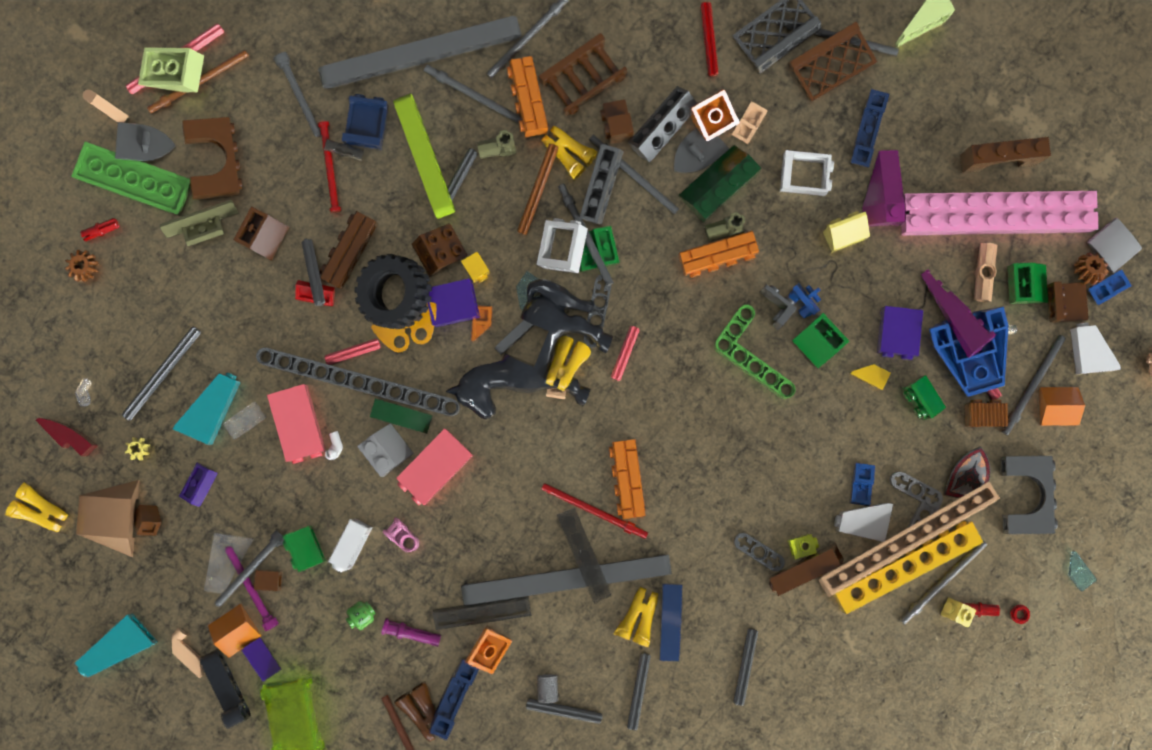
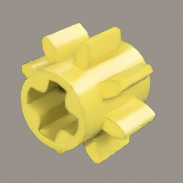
M132 437L133 442L126 443L128 450L125 453L131 455V460L136 459V457L139 460H143V455L150 454L147 452L150 444L144 443L145 438H140L138 442L136 437ZM135 446H138V448L141 449L140 452H137Z

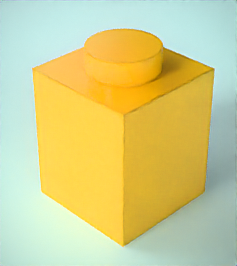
M478 251L461 261L474 283L477 281L481 283L489 278L487 275L490 274V271Z

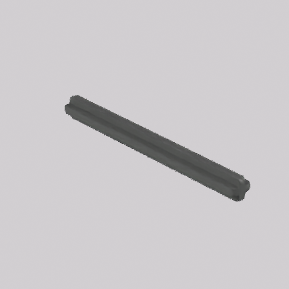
M194 326L189 329L123 411L122 416L125 419H133L201 334L199 329Z

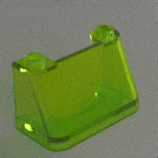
M311 674L265 683L263 689H260L262 701L265 700L273 742L271 750H326L325 742L319 740L322 736L318 731L312 700L313 690H311L310 684H313Z

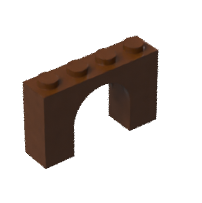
M229 117L182 120L185 144L212 143L221 148L226 157V164L218 173L190 177L192 200L239 196V190H242L243 187L242 179L237 176V171H240L239 160H235L234 154L237 153V143L232 140V134H235L234 123H230Z
M1049 137L971 145L960 154L962 174L981 172L988 166L1017 161L1018 167L1037 166L1051 156Z

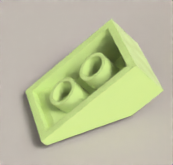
M925 0L922 2V7L899 37L895 46L898 47L946 22L955 11L951 1Z
M145 47L138 84L179 92L198 93L204 55L191 48Z

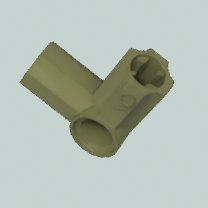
M507 130L500 131L496 138L477 142L480 159L497 155L509 156L517 152L513 133H509Z
M738 212L732 213L721 221L705 225L704 229L708 241L744 233L743 225L746 222L744 215H740Z

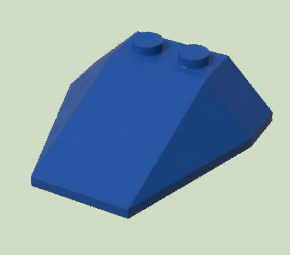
M1003 306L972 312L977 320L981 319L984 322L982 326L988 332L993 331L996 335L970 358L966 355L947 320L929 328L935 350L967 397L1005 386L1009 325Z

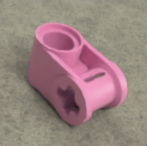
M395 517L393 519L394 522L387 530L384 529L382 532L403 551H415L419 547V539L402 521ZM409 537L414 540V546L410 549L405 546V541Z

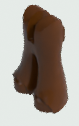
M422 682L414 687L410 694L407 692L401 695L394 703L413 721L423 737L428 742H432L436 737L429 733V724L432 723L436 709L430 698L426 682ZM410 694L415 699V701L417 702L425 716H423L421 712L418 710Z

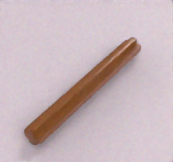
M548 145L517 232L526 235L528 233L559 149L557 145Z

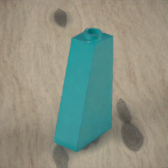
M228 372L225 375L219 373L178 420L173 430L207 445H213L241 383L236 380L237 376Z
M133 613L128 614L79 658L75 664L78 672L88 678L155 645L158 641Z

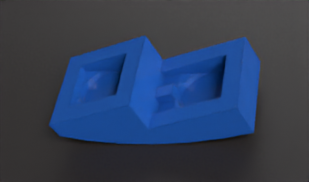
M1119 270L1088 290L1097 305H1100L1132 285L1123 270Z
M855 464L850 504L871 505L875 465Z

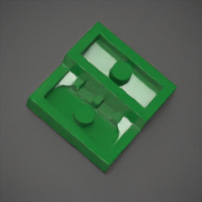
M611 226L588 231L605 266L620 263ZM586 243L584 244L580 263V272L598 268Z

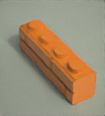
M531 56L511 59L509 67H506L508 78H512L513 85H510L512 96H516L517 99L514 105L516 114H520L521 120L518 121L520 132L524 131L525 137L546 134L548 125L533 59Z
M748 231L679 252L678 256L684 275H690V278L701 275V271L707 269L708 272L719 270V266L724 264L727 267L738 264L737 260H753L756 258L755 255L759 253L753 231Z
M633 439L612 442V446L609 447L610 458H614L615 465L611 467L613 477H617L618 485H614L615 496H619L620 504H617L618 516L622 515V519L646 516L636 441Z

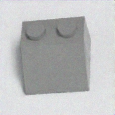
M391 423L357 446L380 477H385L414 454Z

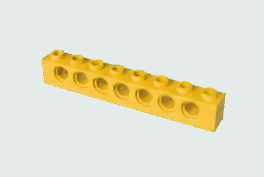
M963 520L956 524L954 529L950 531L947 529L933 540H928L921 544V546L914 548L834 594V597L842 612L848 614L984 542L974 523ZM956 534H960L961 536V542L959 544H956L954 542V536ZM939 543L944 544V551L942 553L937 551ZM925 551L928 557L925 562H922L920 554ZM908 560L911 564L910 569L904 571L902 565ZM891 569L894 573L893 578L887 580L885 573ZM874 578L877 582L876 587L870 589L868 582ZM858 587L860 593L856 598H853L851 591L853 588Z

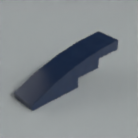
M663 584L660 661H679L682 584Z

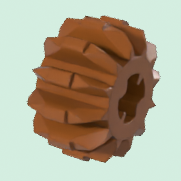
M77 250L76 255L69 253L72 259L65 260L69 264V266L65 267V270L70 271L68 276L74 277V280L77 282L80 280L87 282L88 277L94 278L93 272H99L98 269L94 268L99 265L98 261H94L96 256L94 254L90 255L87 250L83 252ZM81 263H84V264H82V265L84 266L83 269H80V268H81V266H80Z
M1091 252L1081 255L1074 265L1076 268L1074 273L1079 275L1078 280L1083 279L1084 284L1090 283L1091 285L1102 282L1109 272L1106 269L1108 264L1103 262L1104 258H1099L1098 253L1093 255Z

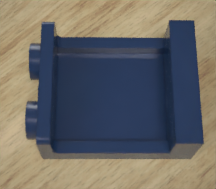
M361 94L349 96L350 105L345 133L342 134V141L345 145L382 150L389 108L384 98L373 97V99H369Z

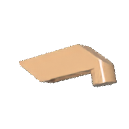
M85 90L83 92L84 100L116 122L124 123L129 117L92 90Z
M178 627L172 634V654L198 678H201L203 676V668L200 663V656L183 641L187 633Z

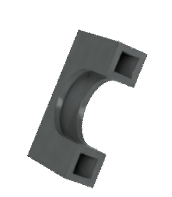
M1053 456L1001 457V476L1029 477L1037 484L1040 490L1039 503L1031 512L1026 514H1003V534H1055L1058 523L1054 512L1057 508V501L1054 498L1056 481L1053 479V471H1055L1056 465Z

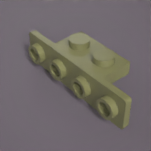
M232 200L224 201L160 224V229L167 238L183 233L187 246H191L224 234L221 219L238 214V209Z

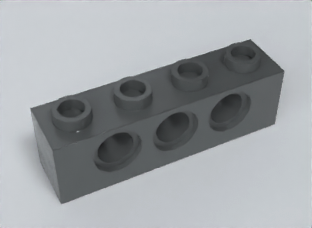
M676 86L629 140L628 144L639 157L651 162L691 116L690 108L698 103L689 91Z
M601 144L579 218L602 225L623 156L622 150Z

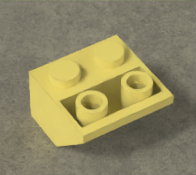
M859 211L849 214L844 220L838 218L831 221L823 231L831 253L870 237L866 212L859 213Z

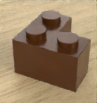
M626 100L603 103V110H600L601 120L606 123L604 124L605 139H609L610 145L629 141L633 137L634 130L630 113L627 110Z

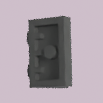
M766 284L760 293L781 308L774 316L773 320L775 322L772 325L779 330L797 307L794 306L795 302L787 296L785 298L779 294L780 291L775 286H768Z

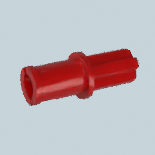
M112 218L102 223L96 222L94 226L81 230L80 234L83 240L87 242L98 236H105V233L118 229L120 225L116 218Z
M961 602L975 609V615L978 617L999 616L1000 614L999 605L982 604L981 602L977 604Z

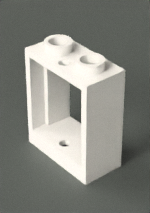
M786 150L783 154L780 192L825 196L832 188V180L829 179L830 172H833L834 161H831L832 155ZM793 160L823 163L821 188L790 185Z
M554 218L553 221L546 220L537 265L544 269L579 273L588 229L582 226L581 222L570 220V223H566L565 220ZM556 228L574 230L568 261L550 259Z
M350 519L329 560V563L333 564L332 568L340 572L352 569L373 527L358 519Z

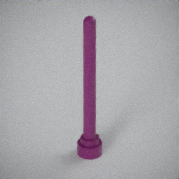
M227 546L225 552L236 572L240 575L244 568L233 548ZM247 577L243 584L263 618L262 626L266 632L277 626L279 622L276 617L269 614L257 591L254 590L250 578Z

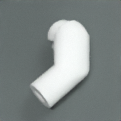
M338 431L329 434L332 445L325 452V457L328 460L338 458L343 449Z

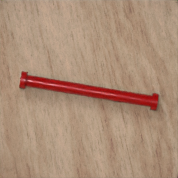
M328 121L318 122V127L321 130L331 202L330 213L341 212V207L338 204L328 132L330 125Z

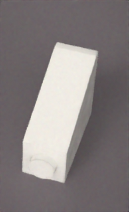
M1089 323L1077 324L1076 328L1070 329L1076 374L1121 369L1120 364L1096 325L1089 326Z
M883 503L842 511L835 518L834 526L837 527L836 531L885 542L893 504Z

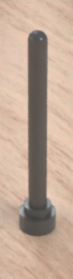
M287 52L277 54L273 57L276 66L283 69L314 136L320 137L321 131L290 69V58Z
M275 530L271 534L270 542L216 599L215 605L217 607L222 606L275 547L278 548L283 545L284 537Z

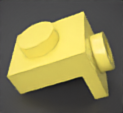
M948 597L940 615L969 627L976 610Z

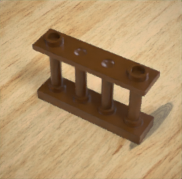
M602 33L539 75L541 84L543 86L551 85L566 105L563 109L565 117L569 114L570 116L574 115L580 110L579 107L613 83L616 82L618 84L626 78L627 68L623 67L619 70L603 49L605 37ZM593 52L598 53L613 74L604 81L588 60V56ZM578 62L583 64L597 84L590 91H587L572 70L573 66ZM563 73L564 75L567 74L582 95L574 102L571 101L557 81V77Z

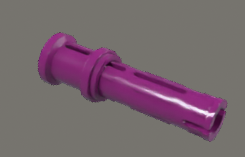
M385 618L381 635L389 634L396 636L397 639L408 638L436 647L439 646L441 638L440 634L406 626L405 622L389 621V618Z

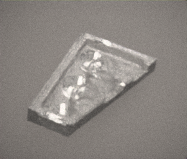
M214 533L204 591L222 594L226 590L236 570L226 554L225 548L231 546L241 562L253 538Z

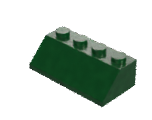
M733 145L678 196L704 223L749 183L762 168L748 153Z

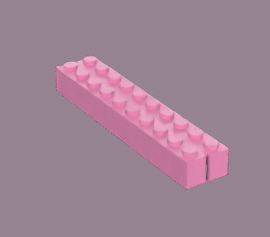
M1097 191L904 194L906 215L905 222L901 225V235L1091 233L1098 229V212H1094V209L1098 208Z

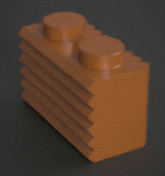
M975 399L965 404V427L1008 426L1007 403H1002V400L994 399L990 400V403H982V400Z

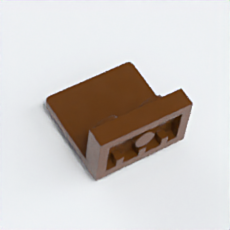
M450 223L419 235L411 244L429 277L437 274L443 267L468 256Z
M1061 281L1052 282L1047 285L1050 323L1087 321L1089 319L1086 284H1062Z

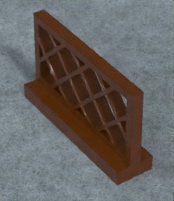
M854 22L788 62L811 102L878 62L863 37L857 22ZM855 35L861 41L859 49L849 47L850 38ZM837 46L845 48L842 59L832 56L833 50ZM848 49L858 51L855 62L845 60ZM860 53L868 54L871 62L866 65L858 63ZM820 56L828 58L826 69L816 66L817 58ZM831 59L841 61L839 72L828 70ZM844 62L854 64L853 71L849 75L841 73ZM804 66L812 68L810 78L802 77L798 70ZM814 69L825 71L822 82L812 80ZM828 72L838 74L836 83H825ZM811 82L821 84L820 92L814 96L809 90Z

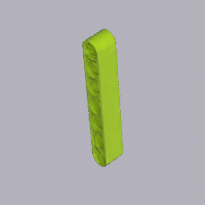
M409 93L393 100L436 218L440 219L455 213L453 202L412 94Z

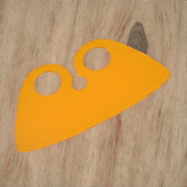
M429 302L434 319L436 320V303ZM428 307L427 312H422L421 314L423 318L419 321H414L415 324L410 327L390 329L373 324L371 329L389 349L399 353L405 351L410 343L409 336L405 333L406 328L411 329L410 335L412 340L416 344L421 345L429 342L434 326H432ZM423 328L426 330L427 336L424 340L416 338L415 333L417 329ZM397 336H402L405 339V345L402 348H397L394 345V339Z

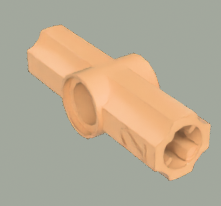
M980 243L978 264L974 273L976 278L974 300L978 302H991L993 282L997 273L995 264L998 246L993 243ZM983 268L989 271L988 277L982 274Z

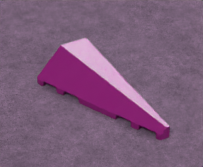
M929 269L921 274L968 358L979 352L985 344L990 342L996 334L993 331L988 332L982 326L984 322L981 319L977 320L971 313V310L952 291L946 292L941 287L943 283L940 280L936 281Z

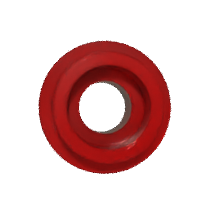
M1018 604L1011 609L1010 616L1015 623L1024 624L1030 619V611L1026 606ZM1018 611H1022L1020 618L1017 617Z

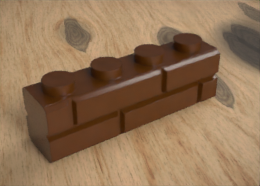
M358 211L349 216L347 220L348 227L345 231L342 230L337 239L339 241L338 245L330 250L328 263H324L319 270L320 278L340 290L346 284L378 226L375 220Z

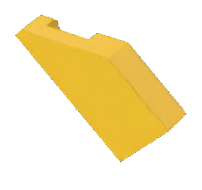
M875 364L851 371L850 375L880 390H883L891 374Z

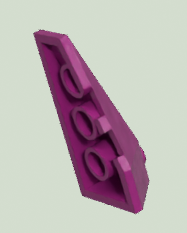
M898 150L878 151L872 177L862 206V213L866 212L868 226L902 225L905 222V202Z

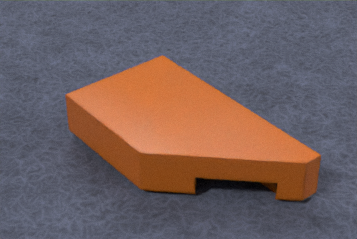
M478 306L480 318L472 319L471 341H475L491 327L492 306Z

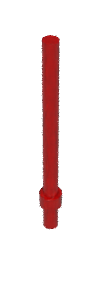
M546 483L541 488V490L624 529V532L630 535L633 533L646 539L649 533L636 527L630 521L621 520Z

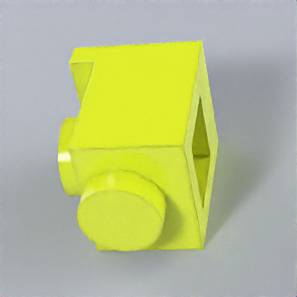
M812 534L787 540L792 558L795 560L816 554V549L819 548L818 540L816 537H812ZM803 543L808 544L807 550L802 549Z

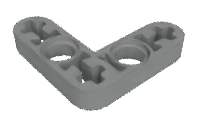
M894 472L890 476L889 481L893 488L920 501L907 528L914 525L916 521H921L919 514L922 510H927L929 516L938 511L943 501V496L938 490L903 472ZM901 475V480L907 483L909 482V480H911V482L907 485L906 490H904L906 485H896L897 481L894 480L895 477H899ZM914 484H918L921 487V492L918 495H914L911 492V487ZM926 489H928V491L926 492L927 494H936L935 498L938 499L937 502L930 503L931 499L926 496H924L923 499H921V497L925 494Z

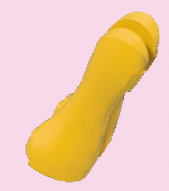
M553 126L549 131L558 140L554 142L547 135L541 140L547 148L549 144L558 146L559 149L556 157L565 166L569 175L576 180L583 174L586 167L574 159L565 148L575 154L586 166L592 164L598 155V151L577 142L562 129Z
M561 336L557 340L553 362L546 378V384L551 386L559 378L558 389L562 391L567 388L579 366L591 354L590 348L578 341L567 365L563 366L574 344L573 338L568 336Z
M25 482L18 488L15 497L41 510V513L18 500H13L5 513L8 517L27 520L55 532H59L62 525L49 519L50 514L63 521L68 516L65 511L44 499Z
M640 587L633 598L626 616L617 626L614 634L630 640L640 612H642L632 641L649 647L651 624L659 594L652 591L646 605L642 601L645 599L647 589Z

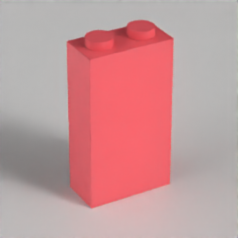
M302 384L267 395L286 462L292 461V464L303 462L304 457L310 456L313 459L322 456L321 452H325L326 448L308 385Z
M444 428L396 478L399 481L397 485L405 492L408 490L413 495L411 498L415 503L426 505L474 455Z

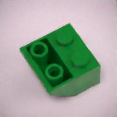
M1013 263L1007 266L1009 304L1048 303L1045 264Z
M822 313L797 335L792 342L818 369L839 352L849 340Z
M926 375L917 378L902 388L904 390L903 396L908 402L912 403L914 406L913 411L919 419H932L947 408Z
M312 525L283 536V545L285 550L289 551L292 556L290 562L294 570L297 569L298 572H301L326 561Z

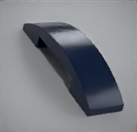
M874 89L870 90L858 128L850 163L869 168L889 93Z
M463 659L460 661L440 699L429 733L447 741L455 724L456 714L469 686H472L479 668L467 664Z

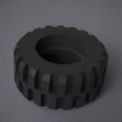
M387 254L386 256H377L376 260L371 259L367 263L368 267L363 266L360 271L362 272L361 276H357L356 282H358V286L355 287L354 293H357V297H355L356 304L360 305L358 310L361 314H365L364 318L367 321L373 322L374 325L379 327L404 329L406 326L414 325V321H419L423 318L421 314L422 312H427L428 307L426 305L428 302H431L432 297L429 296V292L432 291V285H428L430 278L427 274H423L425 269L418 265V262L407 257ZM398 274L404 282L405 294L402 302L396 308L389 310L383 302L382 289L389 277Z

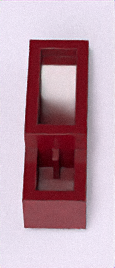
M46 418L36 419L38 424L62 448H69L71 446L80 456H88L98 446L88 436L67 424Z

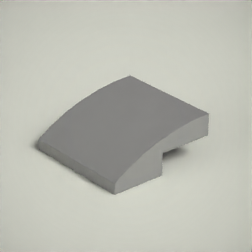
M1114 218L1087 241L1093 253H1098L1100 258H1104L1103 262L1108 264L1107 269L1112 273L1116 272L1142 249L1135 237L1118 218Z

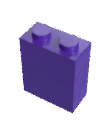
M470 278L433 286L432 291L429 292V296L432 297L431 302L436 303L435 320L430 303L428 302L432 326L441 327L480 318L474 285Z
M892 306L882 307L877 353L882 354V357L894 358V355H898L903 360H913V357L919 356L923 310Z

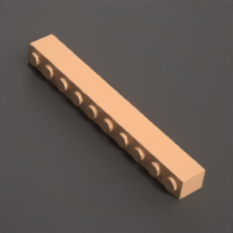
M988 482L823 576L819 582L828 597H831L999 500L1000 497L991 483Z

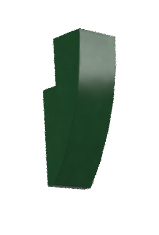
M376 398L370 414L371 418L428 434L433 417L432 415Z

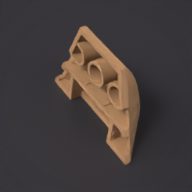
M140 480L79 495L76 534L133 557L135 537H133L134 514Z

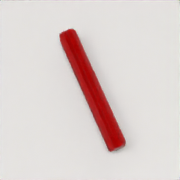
M710 2L701 3V15L707 70L709 76L718 75V63L712 8Z

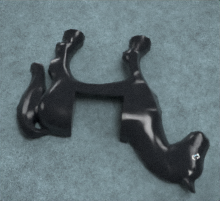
M547 279L532 281L527 286V303L520 318L549 331L535 365L505 353L501 361L483 364L468 371L460 379L459 384L447 389L446 393L454 394L460 404L472 410L481 419H490L496 414V406L491 398V389H509L519 393H533L553 388L558 389L559 378L556 379L553 386L546 384V378L551 367L556 342L561 336L567 333L584 334L596 343L599 351L605 354L611 345L613 336L604 333L602 326L589 323L581 315L569 316L565 313V310L592 312L595 305L594 301L581 300L565 287ZM573 377L565 390L574 396L577 404L584 406L591 389L581 386L578 380Z

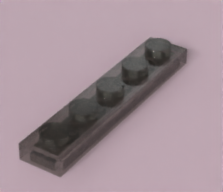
M575 507L557 514L593 603L611 597L612 594Z
M529 596L433 609L436 630L532 616Z

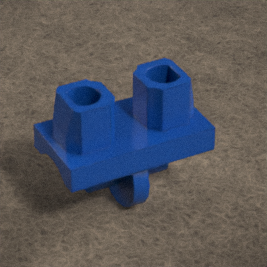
M799 283L792 288L793 291L787 296L795 303L800 299L804 302L805 305L798 310L803 318L812 314L815 315L820 311L819 307L811 299L813 298L816 303L821 300L817 295L821 291L819 287L813 290L808 285L805 288L809 292L808 295Z

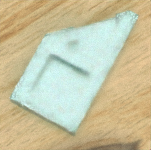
M526 271L516 286L520 310L522 311L527 303L528 284L538 280L537 277Z
M1071 552L1068 576L1079 591H1084L1096 582L1097 579L1077 552Z

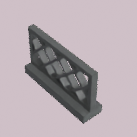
M780 0L733 35L735 41L752 61L759 73L821 29V21L817 16H814L802 0H796L798 2L797 9L786 8L789 0ZM774 11H783L782 19H771L772 13ZM785 12L796 13L795 22L784 21ZM799 13L807 14L810 17L805 23L797 22ZM759 22L767 23L766 32L756 31V25ZM770 23L781 24L779 33L769 32ZM783 24L793 25V31L790 34L782 33ZM745 33L752 34L750 43L742 42L739 37ZM754 35H765L764 44L753 43ZM768 36L778 37V42L775 45H766ZM752 47L763 48L762 54L755 59L751 54Z

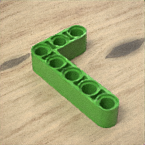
M741 306L714 343L715 351L782 399L792 397L795 394L796 387L790 380L737 343L755 316V310L752 306ZM741 310H748L750 318L744 319L741 316ZM730 325H737L739 333L732 334L730 332ZM720 340H725L728 343L726 350L719 348L718 343ZM736 351L743 353L744 358L742 361H737L734 358ZM752 362H755L759 365L758 372H752L750 370V364ZM768 373L772 374L775 378L773 384L768 383L765 379ZM783 385L790 387L788 395L782 393L781 387Z

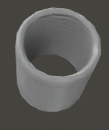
M557 675L537 676L538 702L552 703L558 701Z

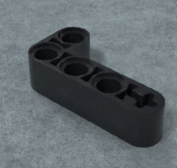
M216 649L200 657L201 666L223 709L220 715L224 726L230 729L251 717L249 707L221 650Z

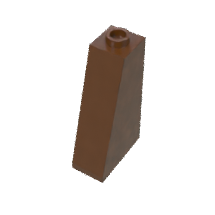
M834 542L817 551L816 554L809 555L771 575L769 586L773 592L780 596L841 567L844 558Z

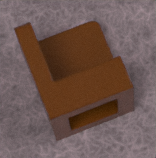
M138 505L134 514V525L137 535L156 536L161 525L157 506Z
M257 570L255 572L254 590L280 591L283 571Z

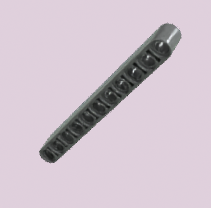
M510 16L324 65L318 68L322 87L328 89L520 38L522 34L517 17Z
M261 348L256 353L257 361L268 367L453 417L460 412V404L452 398L270 348ZM269 352L271 358L269 361L264 362L263 354ZM284 357L289 358V364L286 367L281 365V360ZM306 362L308 365L305 372H301L299 369L300 364ZM321 367L326 368V374L323 377L318 376V370ZM339 372H343L345 375V379L342 382H337L336 375ZM358 377L363 379L361 387H356L354 384L355 379ZM376 382H380L382 389L376 393L373 391V385ZM395 387H398L400 389V395L396 398H393L391 395V390ZM413 392H417L419 395V399L415 403H412L409 399L410 394ZM432 397H435L438 401L437 406L434 408L428 406V400ZM450 402L456 404V410L453 413H448L446 410V406Z
M667 554L461 585L463 605L670 575L672 570L670 557Z

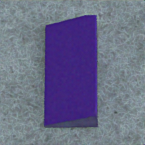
M197 462L179 497L192 505L200 507L218 473Z
M261 637L242 649V652L262 682L281 670V667Z

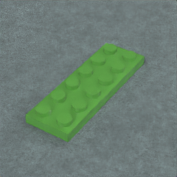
M84 142L71 177L172 214L181 215L191 188L189 178L141 161L115 159L116 152Z

